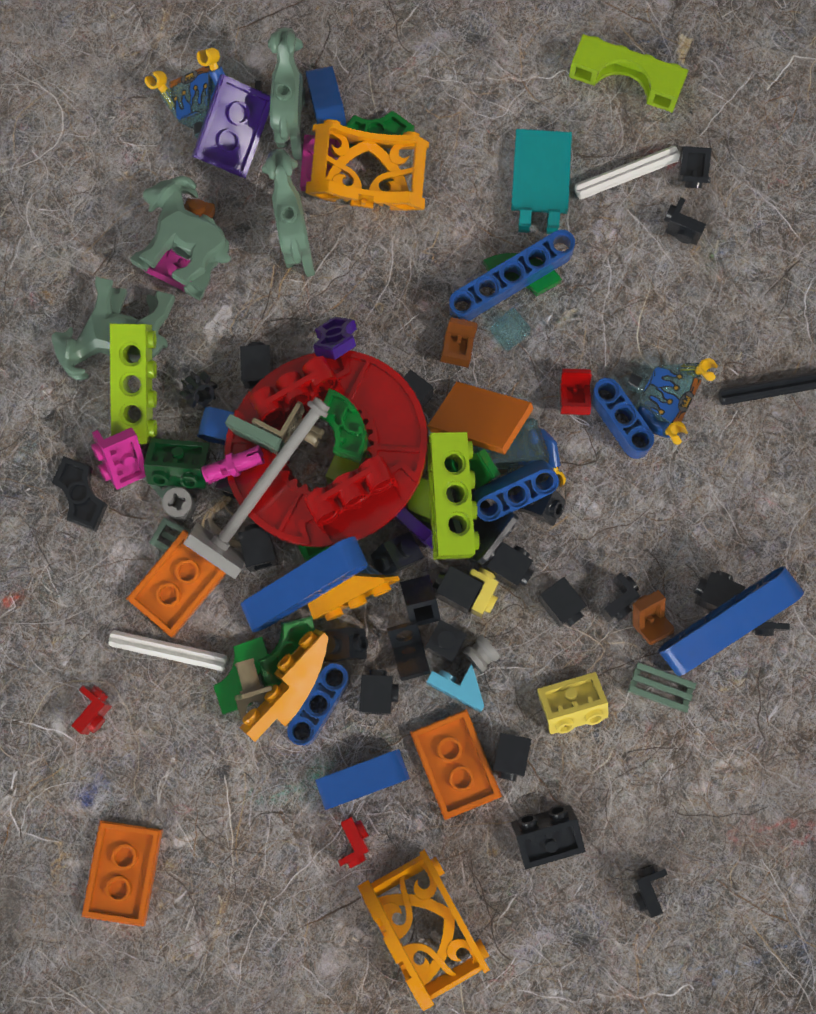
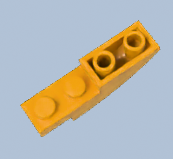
M317 629L313 632H307L298 643L300 646L292 654H287L279 661L278 669L274 675L282 683L279 686L274 685L271 687L272 690L268 691L264 696L265 701L257 709H251L244 716L243 724L239 727L254 742L258 740L275 720L286 727L306 701L317 680L326 654L328 636L324 632Z

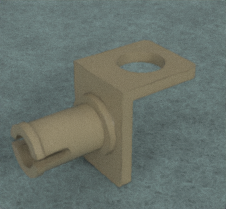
M300 401L296 403L280 431L256 418H253L251 422L254 426L281 438L286 443L303 420L304 405ZM313 426L303 440L317 447L320 443L318 438L322 439L325 430Z
M254 658L235 663L242 686L240 694L234 696L241 721L247 714L246 709L249 703L256 701L262 704L265 701L264 696L266 692L272 690L271 686L264 687V684L260 685Z

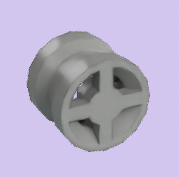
M179 487L172 488L163 496L162 507L172 519L186 521L194 514L196 509L195 501L185 489Z
M483 635L476 638V643L473 646H467L462 650L480 673L487 670V665L491 661L496 662L500 658L499 653Z

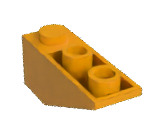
M358 573L307 605L313 619L325 617L327 621H331L344 615L342 610L347 607L354 609L366 604V597L372 594L374 597L391 591L390 585L400 581V578L394 575Z

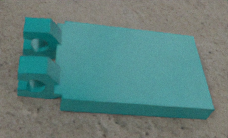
M516 129L511 210L519 211L518 232H530L532 212L547 213L546 234L557 231L560 226V214H567L569 206L572 132Z

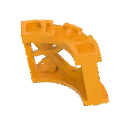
M332 119L324 120L322 124L313 125L312 131L315 132L312 174L311 181L306 182V194L330 202H336L338 199H343V201L350 200L349 206L373 209L374 203L379 206H384V204L390 206V210H424L425 198L422 197L426 150L429 148V142L421 138L419 133L411 131L404 132L403 135L370 133L341 125V122ZM329 138L336 139L340 143L339 148H335L333 145L330 147L333 155L338 158L337 160L328 155ZM349 143L355 144L349 149ZM384 149H391V150H390V152H389V154H388ZM414 149L413 167L401 170L399 166L406 163L409 156L402 158L399 156V151ZM365 152H370L388 171L377 176L368 190L362 189L360 178L356 172L346 166L351 160ZM327 164L332 167L326 177ZM412 174L411 191H409L404 177ZM346 175L352 179L351 186L343 184L342 180L346 178ZM392 179L393 181L386 183L389 186V191H382L379 188L380 182Z
M424 849L419 852L420 855L378 880L372 883L367 880L357 886L373 920L377 923L384 936L383 940L395 963L401 968L407 985L423 1011L433 1006L432 1000L482 970L484 974L490 971L484 960L489 957L481 939L473 940L440 878L445 872L436 856L430 859ZM425 870L430 880L429 886L421 888L418 885L417 879L414 883L415 894H408L405 880ZM400 884L401 893L378 897ZM437 887L441 892L448 907L434 899H431V897H433V895L435 894ZM405 905L406 921L398 925L394 923L392 916L396 912L402 914L399 906ZM411 906L432 911L444 918L443 934L437 952L430 946L419 942L403 946L400 939L407 934L413 920ZM455 920L465 939H453ZM459 948L467 949L471 957L452 969L444 962L447 955L453 961H461L456 956V952ZM417 951H423L432 958V961L429 964L428 959L424 957V962L417 964L414 961V954ZM440 968L445 971V973L431 980Z

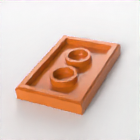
M456 381L427 426L430 432L433 433L467 432L468 441H472L473 445L505 455L534 408L531 402Z
M185 529L126 598L171 638L175 637L226 575L221 569L183 544L189 534Z
M467 709L410 732L444 820L502 797Z
M100 820L81 917L142 927L146 926L163 829Z

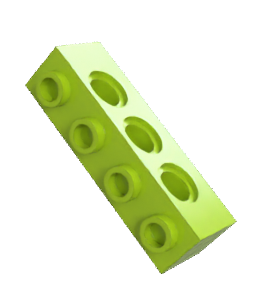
M110 324L111 436L132 427L137 434L139 444H149L151 438L157 436V421L153 420V408L157 406V392L152 389V378H156L157 364L156 361L152 360V349L156 348L157 336L156 331H152V325ZM133 346L140 350V358L135 363L128 356V352ZM132 376L138 377L141 382L140 389L137 392H133L129 388V380ZM133 405L137 406L141 411V417L137 422L133 421L129 416V409Z
M467 432L430 433L428 436L427 463L433 560L471 558L475 555V550L479 549V534L477 531L474 532L473 520L477 519V503L472 501L471 489L475 488V473L470 471L469 459L473 458V443L468 441ZM445 460H454L458 465V472L448 471L444 464ZM447 490H456L460 495V502H451L447 498ZM450 519H456L461 523V533H453L449 529L448 522Z

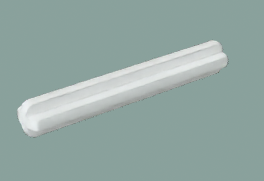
M676 146L667 147L576 183L574 188L575 194L578 199L582 200L678 162L680 153Z
M113 630L109 636L108 644L115 648L224 671L227 664V656L216 652Z

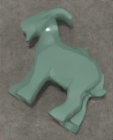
M283 27L277 28L268 40V48L271 49L272 53H277V64L272 73L270 126L274 132V141L277 148L286 147L290 137L294 160H302L301 111L302 105H305L306 89L303 87L302 73L295 63L294 53L303 48V42L296 37L292 28Z
M275 149L269 152L266 163L262 166V173L268 174L270 179H274L272 203L279 243L286 268H291L302 261L306 276H314L315 271L300 191L294 186L290 177L292 171L298 167V162L290 158L285 150Z
M179 176L161 181L143 192V199L149 204V212H153L158 207L162 208L158 217L154 238L144 250L136 252L130 260L133 265L147 272L149 267L155 268L163 255L171 249L177 255L190 260L186 267L176 269L172 273V278L185 285L183 288L186 294L201 301L210 283L212 270L218 263H228L231 260V256L228 255L229 242L221 228L216 225L211 217L205 214L198 216L185 210L182 193L198 198L197 191L195 190L197 185L189 177Z
M96 277L95 288L98 294L95 308L77 340L72 338V327H69L64 333L55 332L52 334L51 340L61 366L75 380L88 379L89 375L85 373L86 370L76 368L75 365L98 353L110 355V324L152 325V331H156L157 336L156 348L152 349V358H154L162 348L168 347L167 340L160 336L158 331L169 316L175 302V296L156 291L155 296L148 294L146 302L149 306V314L138 320L132 316L121 314L128 293L127 289L112 288V280ZM136 346L130 348L128 352L129 359L135 362L139 360L140 350Z

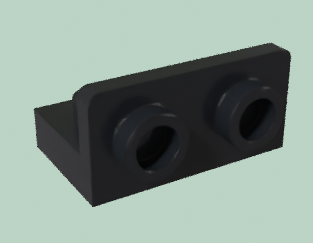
M570 805L554 806L549 811L536 815L527 814L511 822L525 870L586 852L578 819Z

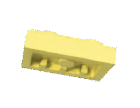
M596 672L537 689L550 734L567 733L575 727L585 724L595 725L608 718V701Z

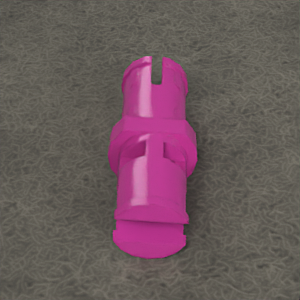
M256 445L235 455L233 453L226 454V458L202 466L201 471L205 481L212 484L230 475L233 477L240 476L244 470L265 464V459L261 458L264 457L263 452Z

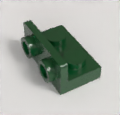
M151 438L144 461L147 483L157 486L205 489L207 482L202 475L201 467L208 465L211 452L210 443Z

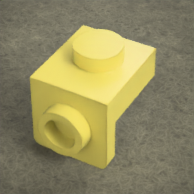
M472 568L469 576L482 582L483 587L470 613L481 618L484 612L491 613L498 599L493 594L499 582L494 580L495 575L483 568H479L477 571Z

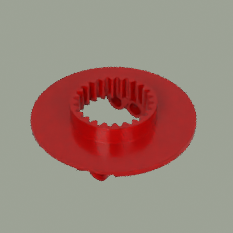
M350 350L336 360L325 358L324 356H316L315 353L293 359L271 371L248 392L233 414L252 424L253 418H256L280 431L298 401L304 405L303 419L311 409L307 403L315 397L324 401L330 388L345 396L356 407L369 434L368 441L371 446L367 448V451L371 457L365 458L359 468L338 476L326 487H315L311 490L307 484L302 485L292 475V470L288 467L290 460L287 461L248 515L260 528L283 541L307 547H331L349 537H356L357 540H360L376 532L396 517L411 499L421 481L426 466L429 445L428 428L422 406L415 392L398 372L379 359L364 353ZM228 428L225 455L229 453L235 455L256 446V444L235 435ZM260 447L264 455L261 458L265 459V464L244 470L237 477L227 476L230 488L239 505L242 504L276 457V454Z

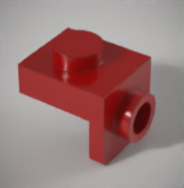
M562 369L559 388L561 414L590 415V382L592 376L590 369Z
M82 685L79 691L92 702L71 726L80 734L88 735L90 732L95 733L100 729L106 720L104 716L112 706L106 701L109 696L99 687L94 685L90 688Z
M353 816L340 823L354 852L338 860L340 867L348 864L349 868H352L367 860L364 854L370 851L365 841L369 834L362 820L355 821Z

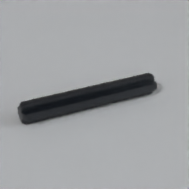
M816 372L722 388L718 393L719 401L722 405L814 390L816 389Z

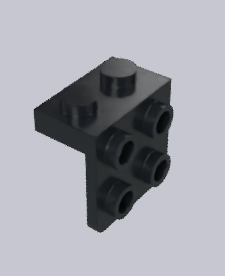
M471 489V494L473 495L475 489ZM484 500L480 505L482 508L492 506L487 500ZM511 512L489 522L480 519L477 515V519L473 520L474 530L479 534V549L475 550L474 556L466 559L479 564H484L495 555L496 548L501 541L513 531L518 516ZM450 519L448 522L449 529L455 533L452 519Z

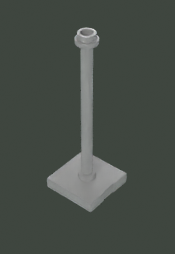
M317 397L307 403L311 409L220 534L214 535L196 522L183 543L234 579L243 568L244 557L242 553L230 546L229 541L319 417L323 416L326 418L328 416L327 412L330 407Z

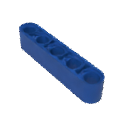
M557 230L456 290L449 299L451 317L470 321L567 263L571 259L575 247V238L572 233L567 230ZM563 243L568 249L566 251H558L554 248V245ZM536 257L540 258L544 263L540 266H534L529 260ZM514 272L519 278L515 281H509L504 275ZM490 287L495 292L490 296H484L480 293V289ZM464 301L470 307L465 311H459L455 308V305L458 302Z
M349 537L337 542L241 602V608L252 632L261 631L277 623L368 567V563L356 537Z
M785 566L779 567L669 639L659 648L658 652L677 676L684 675L794 604L803 596L804 591Z

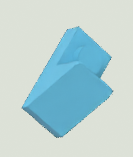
M472 664L460 685L455 683L457 678L446 671L440 670L438 674L434 671L431 672L426 682L427 685L481 713L484 703Z

